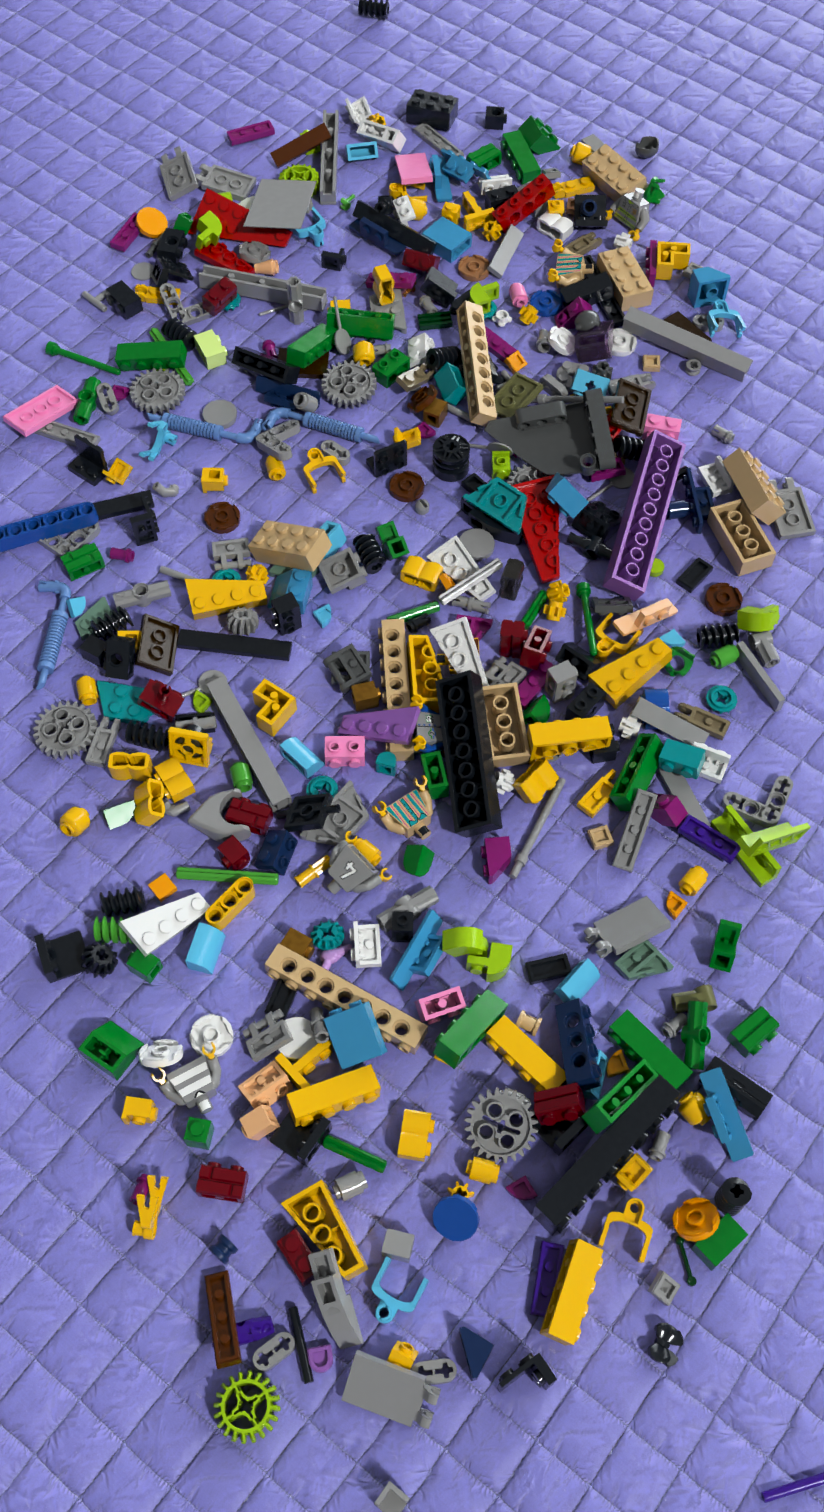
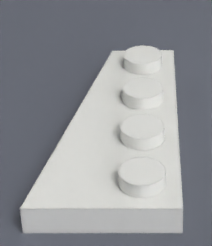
M457 535L426 556L431 562L440 564L443 567V572L457 583L480 569ZM487 578L467 590L480 601H485L496 593V590Z
M462 617L430 629V632L437 640L457 674L471 670L481 676L482 686H489L467 617Z
M198 892L122 920L118 925L141 953L147 957L203 917L210 905Z

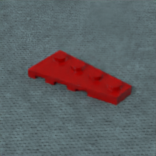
M218 242L216 246L211 243L208 247L204 246L201 250L198 248L194 249L196 257L216 267L255 274V269L242 258L239 259L234 251L230 252L224 243Z

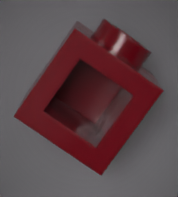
M234 835L217 847L221 858L220 861L226 869L230 867L231 870H241L248 865L250 861L249 852Z

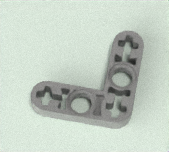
M164 283L160 286V296L170 318H177V313H179L180 318L183 319L181 322L189 326L214 317L203 309L202 302L184 308L172 284ZM165 290H168V292H170V298H168L167 292H165ZM174 302L178 304V307L171 308L169 304ZM193 311H198L200 315L194 317L191 315V313Z
M288 420L257 435V447L277 460H289L292 458L291 447L282 441L301 431L299 421Z
M97 522L93 526L74 531L66 539L57 535L52 538H45L44 540L40 539L37 543L60 558L66 551L70 550L73 552L80 549L83 545L89 544L100 534L101 529ZM76 538H84L82 542H75ZM52 540L58 541L55 545H49Z
M779 776L775 780L765 805L736 792H728L722 799V807L725 809L729 805L730 799H733L732 807L742 818L765 828L776 826L793 788V781L787 776ZM784 783L786 785L783 792L781 793L779 792V789L781 787V784ZM778 798L782 805H774L771 799ZM752 806L756 813H747L745 807ZM770 811H773L772 819L768 821L767 817Z

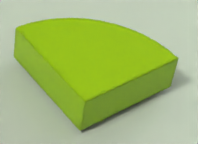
M196 690L193 695L194 709L197 713H204L213 701L210 697Z

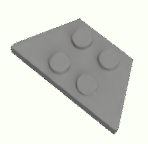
M393 288L395 298L391 304L381 306L376 294L369 296L370 311L395 314V328L401 330V333L407 334L401 288Z
M349 780L333 798L331 805L339 804L341 808L340 813L329 814L323 829L302 831L300 834L302 840L336 846L341 840H345L347 831H351V835L348 837L351 840L369 820V814L363 806L359 794L354 789L352 781Z

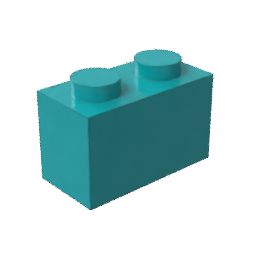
M447 362L434 375V378L437 382L436 386L442 394V399L456 406L467 395L465 380L460 369Z
M667 738L659 755V768L666 772L680 774L685 778L698 779L705 762L706 750Z

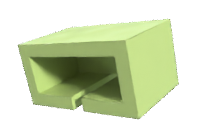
M212 329L193 336L195 348L208 370L227 364L226 356H228L226 347L221 345L220 337L215 335Z

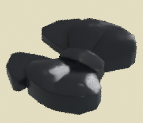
M658 1323L654 1328L657 1338L654 1340V1344L648 1347V1355L652 1360L665 1364L666 1367L673 1366L677 1363L678 1357L668 1348L670 1344L682 1346L683 1336L672 1325Z

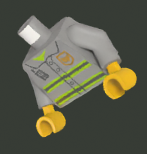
M636 188L635 192L622 195L610 206L609 210H606V220H611L612 213L614 212V217L632 229L628 234L631 235L630 239H633V241L639 240V232L643 231L650 220V204L642 198L645 192L642 188Z

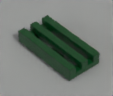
M450 311L417 314L420 331L452 327L453 322L451 321Z

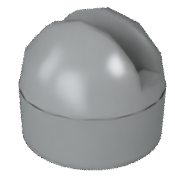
M419 499L416 502L415 511L417 514L425 515L429 512L427 500Z

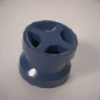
M222 1234L218 1237V1242L208 1248L224 1265L229 1262L231 1254H235L238 1251L237 1247Z

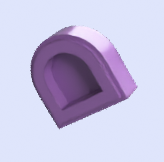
M331 1344L307 1349L309 1365L313 1371L325 1373L331 1368L333 1364Z

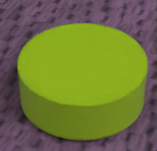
M654 558L650 576L658 577L664 571V563L660 559Z

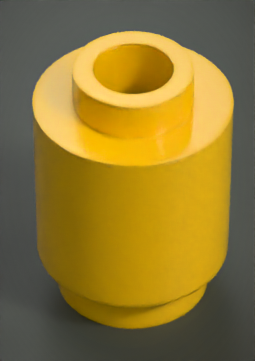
M269 455L265 462L269 478L273 481L283 479L286 475L283 461Z
M90 676L80 677L76 681L79 701L85 706L94 705L97 703L98 698L95 679Z
M359 838L355 841L353 845L374 867L377 866L382 859V852L367 839Z
M698 865L691 867L678 882L680 891L686 896H695L707 881V871Z
M474 1156L473 1160L468 1159L465 1173L469 1174L470 1180L489 1185L490 1183L496 1184L500 1165L495 1164V1161Z

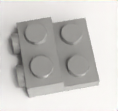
M350 547L322 560L318 565L331 594L346 587L352 590L367 582L365 577L368 574L364 566H359L358 563L361 560L357 552L353 553Z

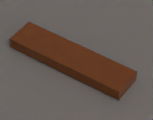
M322 123L270 154L277 167L280 168L332 137L325 123Z
M225 1270L206 1275L204 1277L217 1369L240 1364L242 1359L229 1272Z

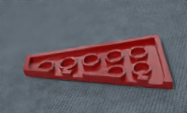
M208 188L204 193L193 219L192 227L188 234L196 235L199 218L210 210L218 217L222 224L220 239L248 241L251 243L252 241H258L265 245L286 248L293 232L285 228L243 227L249 209Z
M554 475L511 485L527 496L521 531L523 532L522 534L541 584L559 580L560 577L559 505L557 502L553 504L547 498L549 494L545 491Z

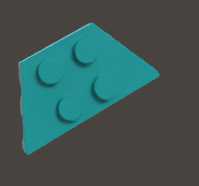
M496 477L489 481L488 484L479 486L475 492L469 495L466 493L463 496L465 501L517 535L520 534L527 502V496Z
M97 681L103 714L105 717H109L110 721L120 719L122 723H129L133 719L134 725L139 720L141 721V726H143L150 716L154 714L137 704L144 688Z

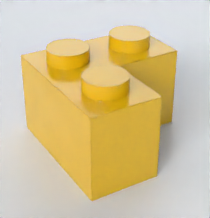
M658 241L655 279L671 280L673 269L685 270L688 267L690 243Z
M264 678L252 692L254 704L262 708L257 713L256 720L258 728L274 737L296 712V697Z

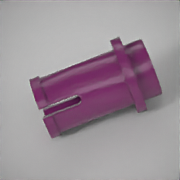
M272 340L264 341L262 348L266 355L278 359L275 343Z
M112 547L110 550L111 559L123 560L126 563L133 562L135 553L130 548L124 550Z
M141 1174L137 1178V1185L129 1198V1201L133 1202L132 1204L138 1206L136 1195L142 1194L146 1198L149 1192L147 1174Z

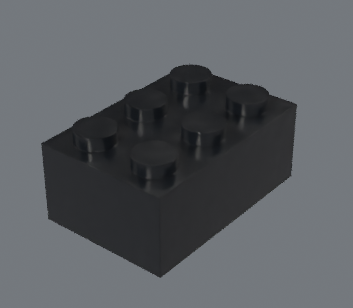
M415 89L406 105V122L419 125L422 123L428 124L431 127L449 131L458 115L459 98L452 95H441L437 92H427L423 89Z

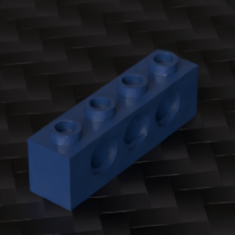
M580 998L555 1005L567 1085L577 1082L582 1092L601 1086L599 1077L602 1076V1073L596 1061L598 1050L593 1043L595 1032L590 1024L589 1018L592 1015L589 1006L585 1005Z

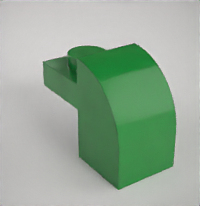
M394 521L375 528L381 542L380 547L389 561L410 553L404 537H399Z
M720 919L712 944L709 960L710 968L730 973L736 955V945L742 924Z

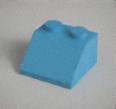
M711 267L693 269L687 293L693 308L714 305L718 299L725 301L731 278L730 275Z
M558 472L545 490L549 494L547 498L553 504L557 502L561 506L560 512L566 517L570 515L574 518L589 503Z
M293 568L277 576L268 608H272L271 600L292 592L300 606V613L304 614L313 586L312 571Z

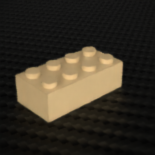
M604 144L582 161L583 175L585 177L590 176L594 185L614 202L624 194L635 192L636 188H642L644 191L647 188L646 177L607 144Z
M628 246L598 253L596 265L601 273L606 272L613 284L614 297L623 312L628 311L631 306L640 308L651 305L654 289Z
M739 447L722 461L751 514L769 526L786 513L783 507L785 505L783 500L775 494L777 490L772 483H769V476L760 468L762 464L757 457L753 458L749 451L745 452Z
M743 498L710 508L707 523L738 577L772 566L776 551L755 516L751 514Z
M266 520L249 543L248 548L257 562L314 572L331 548L332 543L324 529Z
M517 682L483 686L494 768L528 764L531 754Z

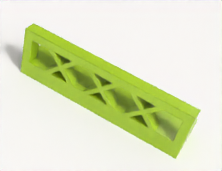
M731 804L725 807L722 815L710 823L713 829L735 842L741 836L753 833ZM741 849L736 856L759 887L777 878L782 868L769 851L749 858Z
M789 822L743 835L736 842L750 858L796 843L811 827L808 823L792 827Z

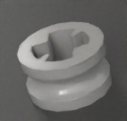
M696 359L688 360L685 367L686 374L697 376L700 373L701 362Z

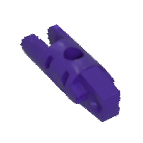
M271 1316L251 1318L236 1323L240 1346L258 1341L274 1333Z

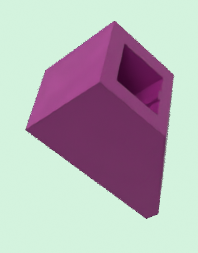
M578 296L554 317L557 328L574 329L577 315L584 310H593L592 306Z
M657 794L658 797L651 818L663 826L677 827L688 812L676 795Z
M509 836L485 838L484 846L480 847L481 858H485L486 865H483V875L488 878V884H493L511 863L512 854Z

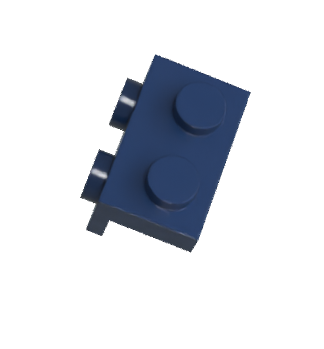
M268 830L254 866L257 869L274 870L279 875L284 876L298 840L287 830Z

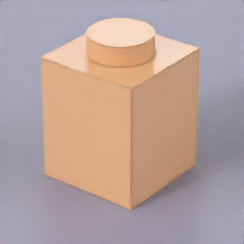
M262 1104L239 1119L242 1124V1133L251 1140L258 1141L280 1127L271 1106Z

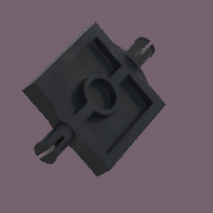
M330 793L297 796L294 798L289 809L277 811L276 817L277 819L286 818L284 829L288 832L323 829L327 816L331 813H340L341 808L339 804L331 805L333 797Z

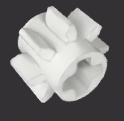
M622 232L621 235L617 234L613 246L617 248L628 246L631 249L633 239H630L631 235Z
M629 714L628 718L623 716L618 728L622 732L621 737L629 740L631 736L637 737L642 724L637 722V717Z
M502 768L501 772H495L497 792L504 795L505 791L511 792L514 789L512 784H514L515 778H513L514 774L511 771Z

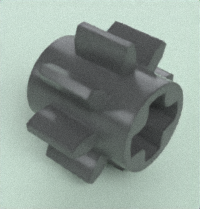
M599 361L597 365H593V374L611 379L613 367H609L608 362Z

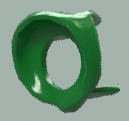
M654 176L645 189L642 198L649 203L660 204V199L664 198L665 194L660 190L659 183L665 182V179H659L657 176Z
M671 647L672 657L675 655L680 656L684 661V666L681 670L676 671L669 662L664 668L672 677L685 676L692 667L695 655L682 647Z

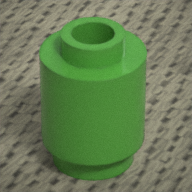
M727 644L712 651L709 660L713 667L721 669L736 662L740 654L735 645Z
M241 761L234 763L229 769L233 787L240 789L242 793L251 790L253 779L249 765Z

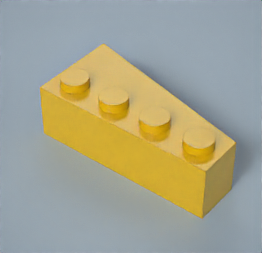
M185 579L194 620L230 613V610L236 609V607L243 608L245 606L248 609L267 605V595L263 581Z
M409 635L406 651L410 703L413 702L411 697L419 694L428 708L439 713L435 681L443 679L441 668L435 659L436 655L428 635Z
M658 637L588 675L589 683L592 682L606 692L605 700L617 709L672 660V649Z
M596 715L591 718H574L565 721L554 720L547 723L535 722L529 724L527 731L531 754L528 762L529 765L541 758H545L547 761L553 760V756L559 754L570 756L580 749L583 752L609 747L613 736L608 716Z
M323 1180L316 1182L281 1203L320 1250L333 1247L339 1271L343 1278L349 1281L369 1269L327 1184Z

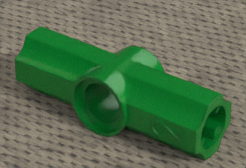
M90 376L86 379L83 390L78 393L79 401L73 420L79 425L85 426V424L89 423L91 414L97 407L96 399L98 395L96 389L101 384V381L96 377Z
M688 1001L687 1025L681 1030V1039L685 1044L684 1063L690 1069L704 1070L705 1046L709 1044L711 1039V1032L707 1027V1002Z

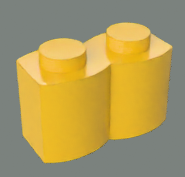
M386 264L376 266L372 271L374 279L373 290L381 306L391 304L395 298L393 292L394 279Z
M409 556L401 570L400 580L426 591L435 592L440 582L438 576L443 573V567L437 562H426L419 556Z
M113 752L109 755L108 768L113 779L120 781L129 779L146 781L152 778L153 764L149 754L143 752L132 754Z
M176 756L154 767L156 773L153 776L156 780L162 781L165 787L164 795L167 799L171 798L176 803L196 792L190 778Z
M537 759L512 785L525 803L536 804L543 799L546 790H551L556 786L559 776L547 759Z
M149 778L135 788L134 801L136 807L134 816L137 824L150 827L163 818L165 805L162 800L164 797L162 781Z
M409 1109L404 1110L397 1153L398 1158L425 1162V1156H430L432 1142H428L429 1133H434L435 1120L431 1119L432 1113Z

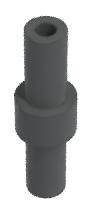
M164 233L151 243V247L145 253L146 257L151 258L157 252L156 249Z

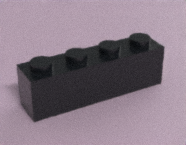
M235 346L231 363L285 384H297L300 367L248 347Z

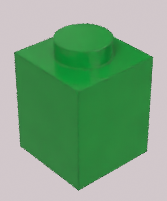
M138 948L128 956L126 963L130 972L151 984L163 968L159 958L152 954L145 957Z
M189 1117L183 1138L186 1145L209 1150L214 1132L212 1121Z

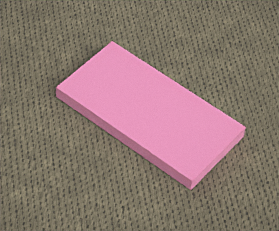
M425 153L395 155V163L402 185L433 182V176Z
M55 385L4 415L3 421L27 437L76 408L79 400L58 385Z

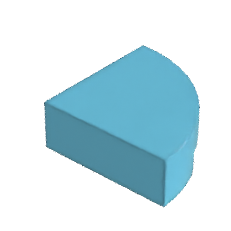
M85 596L66 600L71 619L79 616L84 611L86 606Z
M329 604L313 611V616L322 629L331 620L332 614Z
M674 629L659 637L666 645L672 647H683L686 643Z

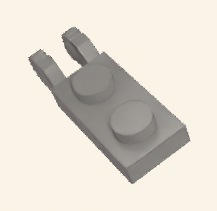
M650 373L622 378L650 390H653L656 386ZM619 379L610 380L607 389L610 396H615Z
M103 717L85 758L87 765L106 767L121 726L120 719L114 720L110 730L107 729L109 717Z

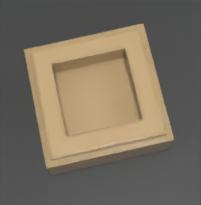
M643 355V371L660 372V355Z
M607 825L587 831L594 851L614 845V840Z

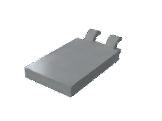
M180 146L174 148L176 157L169 159L167 154L162 155L163 164L159 166L169 199L172 202L199 187L190 157L186 151H181Z
M201 164L199 167L202 170L201 173L195 174L198 186L201 189L206 190L208 188L216 193L230 191L232 199L238 201L248 198L257 183L256 177L214 164L212 167Z
M787 477L785 478L786 483L782 484L783 489L778 490L776 480H768L776 488L777 492L775 494L785 504L783 507L786 513L774 521L779 540L815 535L816 529L801 486L795 487L793 478Z
M645 896L594 922V928L588 927L584 930V933L586 934L585 940L589 945L595 943V947L598 949L596 954L600 958H604L611 952H614L617 956L671 928V924L656 905Z
M357 1350L341 1400L409 1427L412 1426L414 1420L419 1426L429 1429L434 1412L421 1408L424 1399L427 1403L436 1405L441 1389L425 1384L427 1377L425 1375Z

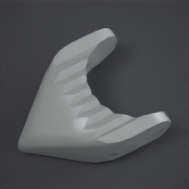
M238 788L212 795L188 819L190 826L219 843H223L232 835L238 841H244L251 836L249 826L230 824L223 819L224 812L229 808L232 799L243 797L241 790Z

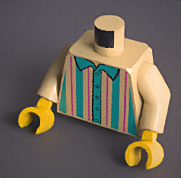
M555 239L552 246L553 252L560 251L557 257L556 269L551 268L548 272L549 282L556 281L557 288H564L584 280L585 274H593L594 265L593 263L585 264L583 255L573 253L566 247L563 248V242L560 239Z
M421 775L423 780L421 785L418 784L416 778L413 780V784L419 787V791L414 789L388 807H386L385 802L378 801V804L381 806L380 811L376 806H372V812L380 814L379 818L388 831L404 835L406 838L417 833L422 840L430 836L431 831L427 826L431 823L433 806L428 788H425L427 784L425 776Z

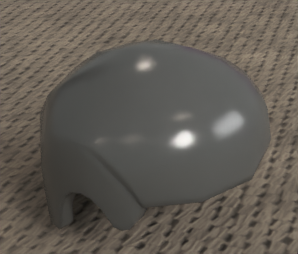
M652 136L642 137L639 144L636 142L635 151L637 155L642 158L653 157L658 152L659 139Z
M584 310L575 318V328L580 331H587L594 326L599 327L601 323L598 314L593 310Z

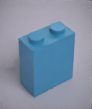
M443 216L422 233V235L437 242L433 253L450 263L472 245V233Z
M361 1000L348 1004L350 1009L342 1011L340 1007L330 1011V1016L324 1018L342 1070L388 1052L369 1001L363 1004Z

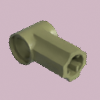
M702 985L694 988L692 991L673 993L671 995V1004L675 1014L687 1012L688 1001L707 1002V1012L713 1011L718 1007L711 985Z

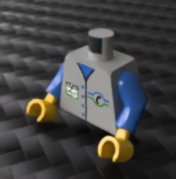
M416 694L411 697L413 702L410 703V707L418 706L421 709L413 732L414 753L441 752L444 750L440 714L428 708L424 704L422 696Z

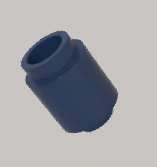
M592 199L585 200L580 206V214L588 218L592 217L597 211L596 202ZM585 207H589L590 212L586 211Z
M684 500L670 501L666 519L685 518L690 514L689 502Z

